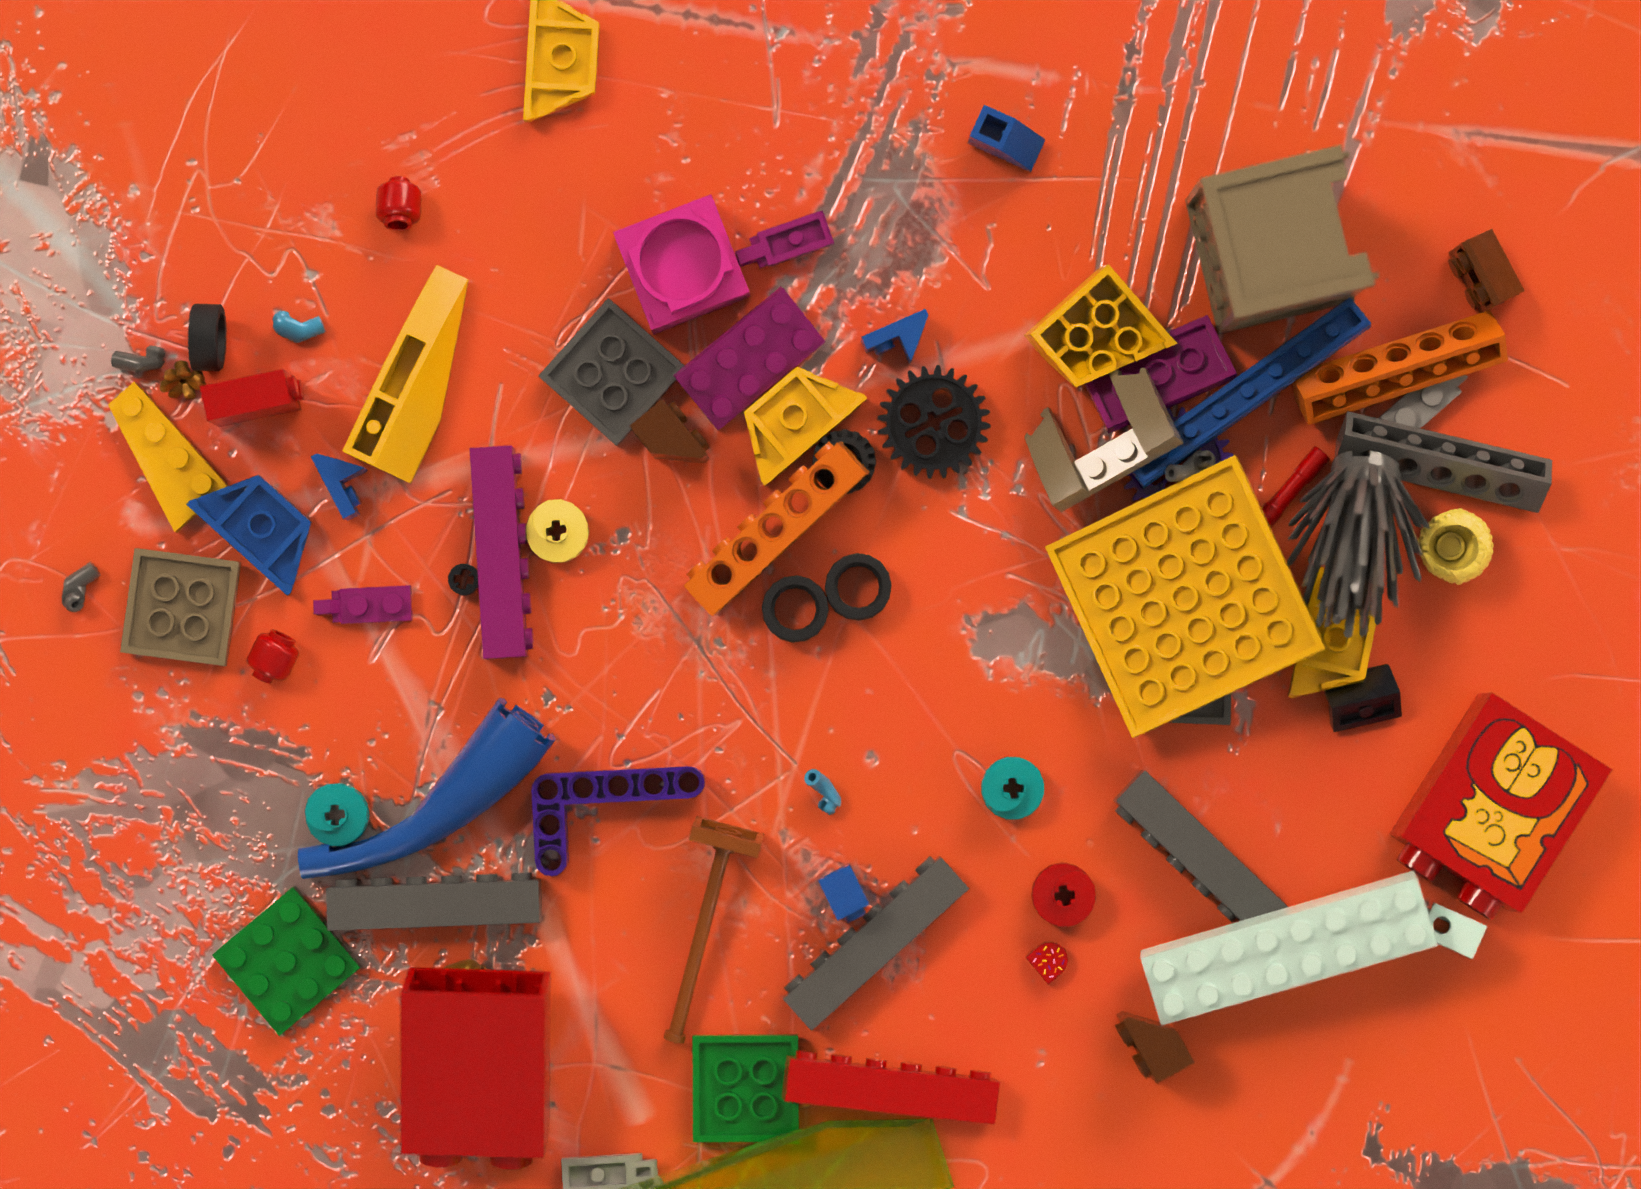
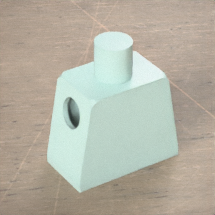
M1433 903L1431 909L1426 907L1432 928L1437 918L1449 923V929L1445 934L1433 928L1437 944L1473 959L1487 926L1436 903Z

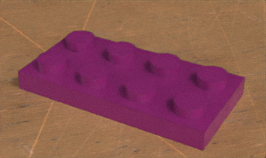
M779 287L673 376L713 426L720 430L826 341L785 289Z
M1208 315L1169 331L1168 333L1177 344L1119 368L1122 375L1139 374L1140 368L1145 367L1167 409L1231 382L1237 377V373ZM1109 373L1085 383L1086 389L1108 434L1130 425Z

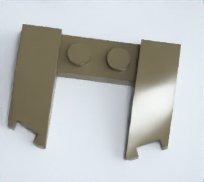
M1145 367L1140 368L1139 374L1122 375L1119 369L1109 373L1132 429L1075 461L1049 407L1045 408L1040 414L1044 419L1031 436L1028 433L1024 436L1052 505L1061 512L1183 444L1171 416Z

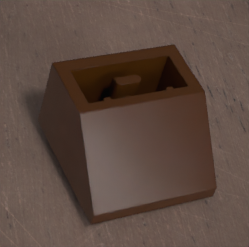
M1493 229L1462 242L1448 252L1451 257L1448 263L1453 274L1457 278L1461 277L1467 287L1464 293L1468 303L1473 309L1478 308L1480 313L1488 311L1524 292Z
M661 399L630 425L633 433L655 459L705 463L709 460L706 453L710 448L709 444L696 429L691 433L683 425L687 422L686 416L674 402L667 405Z
M1124 1011L1116 1014L1120 1023L1115 1025L1123 1042L1128 1047L1134 1046L1137 1054L1132 1056L1145 1079L1151 1077L1156 1083H1159L1194 1063L1180 1035L1172 1026L1168 1024L1161 1026V1023Z

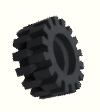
M842 429V431L830 432L829 435L824 436L814 450V455L829 441L833 446L837 442L842 441L848 449L856 454L857 459L870 472L847 494L859 491L870 481L876 465L874 449L869 444V441L856 431L851 432L847 429ZM814 455L813 465L818 461ZM821 469L818 472V481L826 489L831 488L834 484L833 473L828 469Z

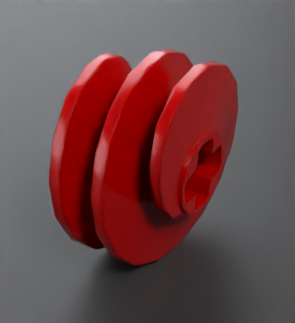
M1057 863L1049 865L1038 874L1033 883L1031 896L1034 908L1044 920L1052 925L1068 927L1084 921L1089 916L1095 905L1096 890L1093 881L1081 868L1069 863ZM1062 885L1068 891L1073 892L1072 897H1067L1068 903L1066 904L1054 898V893L1060 892L1058 887Z

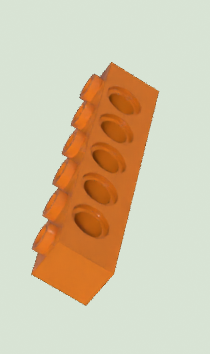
M1488 310L1317 365L1292 383L1294 398L1307 424L1311 425L1345 414L1347 411L1351 412L1507 362L1506 335L1492 312Z
M830 441L814 455L818 460L809 469L804 465L788 479L792 485L785 492L781 493L779 489L776 490L763 502L766 509L758 517L753 513L750 514L738 525L737 528L741 532L732 541L726 537L712 550L716 555L707 564L701 560L686 574L690 580L684 587L712 617L718 614L870 473L842 441L837 442L834 446ZM821 469H828L834 475V484L829 489L821 487L817 482V474ZM795 493H802L808 498L809 505L805 512H798L792 507L791 499ZM769 517H777L781 520L783 530L779 536H773L768 533L766 522ZM745 540L753 542L757 547V555L753 560L746 559L741 554L740 547ZM719 564H724L731 570L732 577L728 583L720 582L715 576V570Z

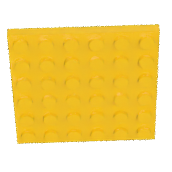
M1236 455L1045 546L1132 738L1147 733L1327 649Z

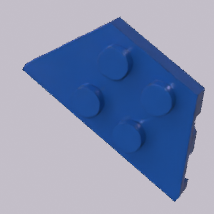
M262 476L251 477L190 500L186 504L287 596L292 592L312 522Z

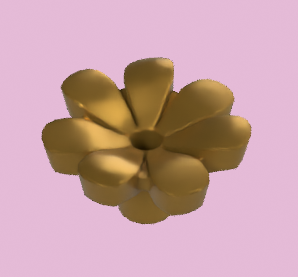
M177 361L174 364L175 370L167 369L164 372L165 380L160 383V391L168 392V396L171 398H178L183 393L185 399H195V390L201 391L200 386L206 385L203 372L198 370L191 372L188 362Z

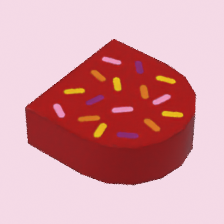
M1044 942L1025 956L1048 985L1063 973L1068 963L1066 951L1058 943Z

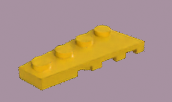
M136 382L129 385L108 404L174 532L177 533L197 515L186 505L190 500L229 485Z

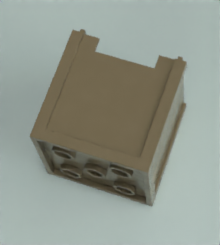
M1341 145L1200 178L1185 199L1218 335L1336 307L1349 297L1355 301L1354 297L1365 288L1375 286L1374 280L1379 278V273H1372L1367 252L1352 256L1348 254L1331 185L1333 182L1349 179L1344 160L1348 159L1350 155L1349 151H1342Z

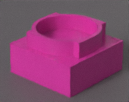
M711 194L613 232L653 335L750 297V291Z

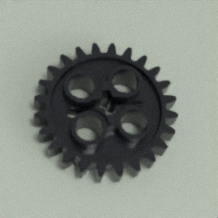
M940 365L936 366L933 375H929L925 366L921 368L920 377H916L910 370L908 371V383L899 378L896 379V384L899 388L898 392L887 389L886 393L892 401L880 403V407L888 411L887 414L877 416V421L886 423V427L878 430V435L888 436L889 438L882 445V448L893 447L895 451L892 453L890 460L893 461L899 457L904 459L901 470L906 469L910 464L913 465V476L915 477L920 473L921 469H925L928 479L931 480L934 470H939L942 479H945L947 468L951 467L953 472L959 474L960 467L958 463L963 462L970 467L972 462L968 456L969 453L980 456L982 452L976 446V443H987L988 441L985 436L980 434L981 430H987L991 427V424L981 421L982 417L990 414L988 409H979V405L986 398L985 396L976 398L973 396L978 387L977 384L971 385L968 388L964 386L967 375L964 374L958 380L953 379V368L948 371L946 376L941 375ZM944 390L950 394L952 402L948 407L938 408L934 405L932 395L936 391ZM908 405L917 407L920 412V419L915 423H906L900 415L902 408ZM957 407L962 409L960 414L943 420L939 425V431L929 427L910 438L905 436L907 431L926 424L929 414L938 418ZM955 421L963 423L967 430L966 436L960 440L951 438L947 431L950 423ZM920 437H929L935 442V451L933 453L922 455L918 452L916 441Z

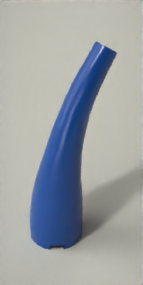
M499 698L411 816L379 834L348 845L333 847L329 846V844H320L299 848L298 865L302 879L333 876L372 868L411 855L444 839L480 816L518 785L541 761L556 741L555 736L549 733L545 738L540 733L544 725L518 705H515L512 711L505 708L504 706L507 701L504 698Z

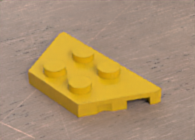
M530 0L524 122L534 121L596 94L600 24L591 17L577 12L563 1Z
M800 367L793 369L744 411L762 484L766 487L867 400L866 396L840 386L831 380L814 375L812 372Z
M1320 566L1307 604L1315 624L1321 602L1319 599L1317 600L1324 572L1322 566ZM1326 607L1321 627L1317 626L1327 649L1294 664L1288 697L1294 698L1363 682L1366 677L1376 627L1375 617L1368 613L1367 633L1362 637L1359 634V609L1356 608L1353 634L1347 638L1344 636L1346 617L1339 624H1335L1331 620V624L1325 628Z

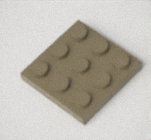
M135 548L120 652L227 666L241 562Z

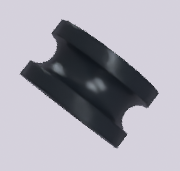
M469 564L454 566L448 575L450 588L460 595L475 593L479 589L477 569ZM464 570L471 571L469 576H474L473 584H467L465 590L459 589L460 583H455L456 575H462Z

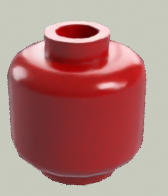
M402 176L391 177L388 182L382 183L376 192L377 219L389 230L405 231L412 228V225L417 223L421 217L422 193L419 187L411 183L408 178Z
M271 629L269 633H260L246 659L248 665L254 669L252 676L268 684H271L273 679L285 680L299 656V651L294 646L296 641L292 637L274 629Z

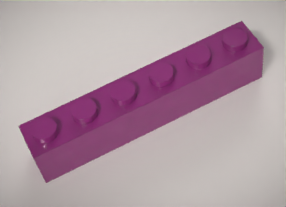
M512 445L469 448L483 659L528 657V649H534L533 629L526 628V614H531L532 607L530 593H524L523 579H529L528 558H522L521 544H527L526 524L519 522V509H525L523 488H517L516 474H522L521 453L515 454V448Z

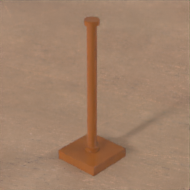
M699 816L695 818L689 840L713 846L716 852L670 1029L665 1030L664 1039L675 1043H684L686 1035L683 1034L729 854L737 852L758 858L764 837L763 833Z

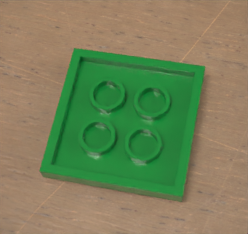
M295 886L212 954L279 1036L362 967L332 930L327 931V924Z
M798 1034L692 1036L693 1142H799V1103L787 1102L781 1098L786 1056H796Z

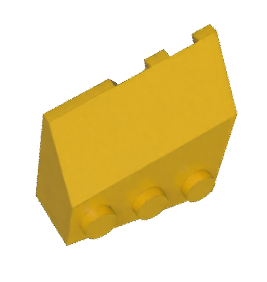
M1109 264L1099 267L1024 334V337L1044 360L1074 387L1083 385L1177 344Z

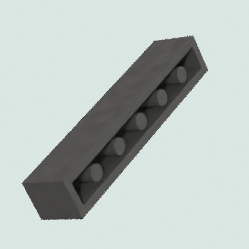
M1141 770L1113 799L1118 805L1115 812L1129 825L1135 821L1144 830L1140 836L1154 849L1160 845L1170 854L1166 858L1167 862L1180 874L1184 870L1189 872L1195 878L1191 884L1205 898L1212 894L1221 903L1217 909L1229 921L1233 922L1236 918L1242 921L1288 907L1145 770Z
M931 856L924 860L915 869L919 874L909 884L905 880L901 881L889 892L892 899L883 907L879 903L873 906L863 916L866 922L857 931L850 927L836 940L840 944L837 949L831 954L826 950L811 962L810 965L814 969L803 978L798 974L784 987L788 993L783 996V1000L811 1031L969 889L940 856L935 860Z
M532 872L511 873V880H497V874H477L476 881L463 882L462 875L441 876V882L427 883V876L406 877V884H392V878H371V885H357V879L335 880V886L326 888L327 931L540 923L542 921L541 879H533Z

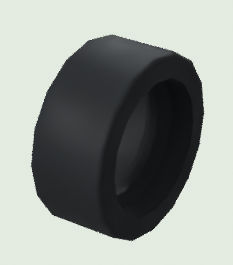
M194 304L191 308L188 324V353L190 366L193 370L220 371L223 368L226 354V317L221 304Z
M856 553L844 556L833 564L827 574L825 592L829 604L836 613L846 619L860 621L872 618L883 610L890 598L892 584L889 572L880 561L870 555ZM856 566L865 567L872 571L877 577L879 584L878 595L875 600L868 606L861 608L851 607L844 603L837 589L838 580L842 573Z
M797 575L784 577L773 583L764 596L762 604L764 622L770 632L781 640L793 643L807 641L817 635L826 623L828 615L827 597L821 587L809 578ZM797 588L805 590L815 601V617L803 629L792 630L785 628L775 616L774 607L776 600L781 593L788 589Z

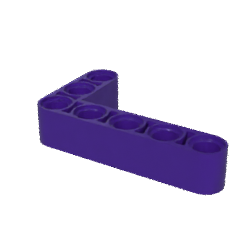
M681 766L540 775L533 782L531 790L534 854L537 869L546 876H555L563 872L568 866L567 805L693 798L699 795L705 787L704 774L696 767ZM685 772H692L699 779V786L694 792H686L680 787L679 780ZM650 774H657L663 779L664 787L658 794H651L645 789L644 782ZM617 775L626 778L629 785L628 791L622 796L613 794L609 787L611 779ZM581 777L588 778L593 783V792L586 798L578 796L574 789L576 781ZM546 779L553 780L558 786V793L551 800L542 797L539 791L540 784ZM548 814L556 816L560 823L559 830L552 835L545 833L541 827L543 817ZM555 850L560 854L562 860L559 868L552 870L544 865L543 855L546 851Z

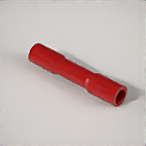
M1314 446L1294 469L1289 479L1271 500L1261 507L1270 528L1280 519L1283 511L1300 491L1329 462L1330 458L1318 447Z

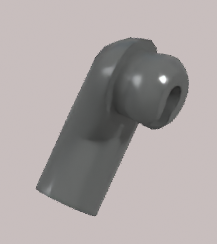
M150 345L146 348V356L115 351L111 358V364L114 368L132 372L159 369L165 362L163 361L165 350L164 348Z
M1208 450L1196 451L1182 465H1168L1165 470V477L1169 482H1180L1215 465V456Z
M91 561L64 580L62 604L70 612H78L83 608L86 585L101 576Z

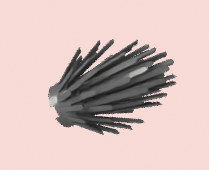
M1353 451L1344 452L1335 457L1332 462L1331 472L1299 500L1300 502L1307 503L1288 524V526L1296 525L1304 516L1287 540L1298 538L1308 525L1307 530L1287 560V564L1290 566L1296 560L1329 507L1320 534L1308 557L1309 565L1302 587H1307L1303 598L1307 605L1320 566L1325 565L1317 600L1319 599L1321 602L1316 625L1321 627L1327 607L1325 628L1331 624V620L1335 624H1339L1346 617L1344 636L1347 638L1353 634L1356 608L1359 609L1360 636L1363 637L1367 633L1368 613L1375 617V624H1380L1382 621L1384 549L1386 550L1387 597L1390 602L1393 601L1395 607L1399 608L1396 571L1398 574H1402L1403 566L1393 514L1395 513L1412 571L1418 582L1421 581V574L1414 553L1423 555L1408 514L1415 526L1421 528L1422 524L1423 527L1430 529L1426 519L1401 482L1402 473L1399 472V463L1385 454L1370 451L1369 457H1352Z

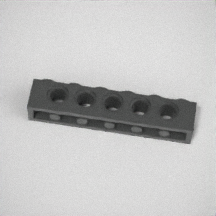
M1349 411L1345 415L1336 439L1334 459L1348 451H1353L1352 457H1369L1370 451L1379 452L1399 463L1402 481L1539 513L1552 484L1551 459Z

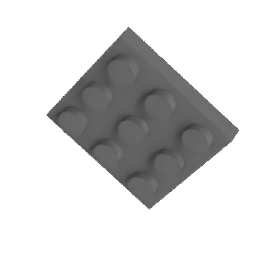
M608 298L538 376L612 443L618 446L632 431L630 425L651 409L677 381L673 375L684 365Z

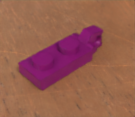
M822 210L757 232L756 236L749 238L751 246L735 251V255L740 267L757 262L759 268H764L832 246L834 241Z
M410 585L344 588L331 591L332 599L313 600L314 614H332L333 623L356 624L413 621L412 590Z

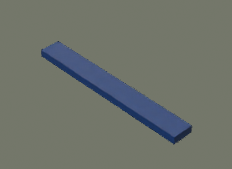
M1349 297L1173 423L1183 444L1135 470L1132 474L1143 488L1147 487L1165 474L1168 465H1178L1191 456L1192 453L1198 451L1371 328L1372 323Z

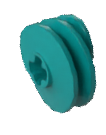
M1004 757L992 763L984 773L981 782L982 798L987 808L995 815L1009 820L1021 819L1031 815L1039 807L1044 796V780L1038 768L1030 761L1020 757ZM1014 778L1015 783L1022 785V791L1016 792L1017 797L1011 798L1010 793L1003 791V785L1009 784L1008 779Z
M343 783L327 784L316 789L308 798L305 807L306 823L310 833L319 842L329 844V846H344L359 839L366 830L370 817L368 803L362 793L354 787ZM335 805H339V810L344 809L345 817L339 819V824H336V819L331 820L329 817V812L335 810Z

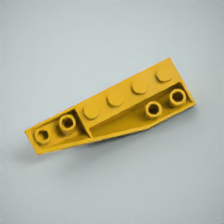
M435 266L368 395L342 450L344 453L403 481L412 483L441 422L469 282L468 279L441 266Z

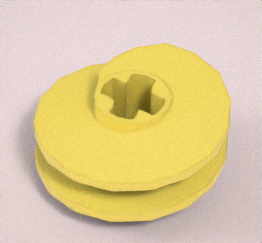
M562 499L547 500L540 504L529 516L526 525V539L531 550L541 559L552 563L568 562L580 555L587 545L589 537L588 522L583 512L573 503ZM560 522V526L567 529L566 533L561 534V540L555 541L553 535L549 536L548 530L554 529V523Z

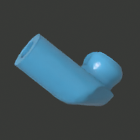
M279 311L275 313L272 319L274 331L278 335L296 343L326 332L320 316L301 323L291 318L289 312Z
M816 769L807 771L804 777L805 783L823 796L818 802V808L829 815L834 814L836 808L841 806V796L828 777Z

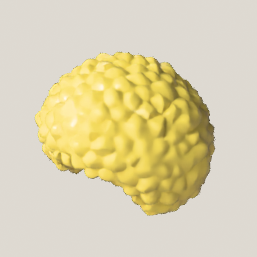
M1462 508L1452 509L1433 517L1428 522L1430 529L1425 527L1421 529L1418 542L1423 555H1420L1423 564L1427 567L1428 572L1444 581H1448L1450 584L1456 583L1461 585L1480 576L1492 559L1494 545L1492 542L1493 536L1490 534L1491 530L1474 513H1470Z

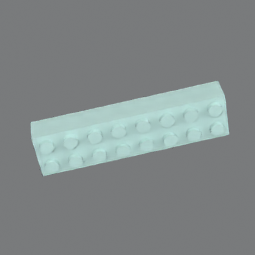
M1410 871L1141 950L1140 959L1162 1026L1438 946L1417 876L1414 871Z

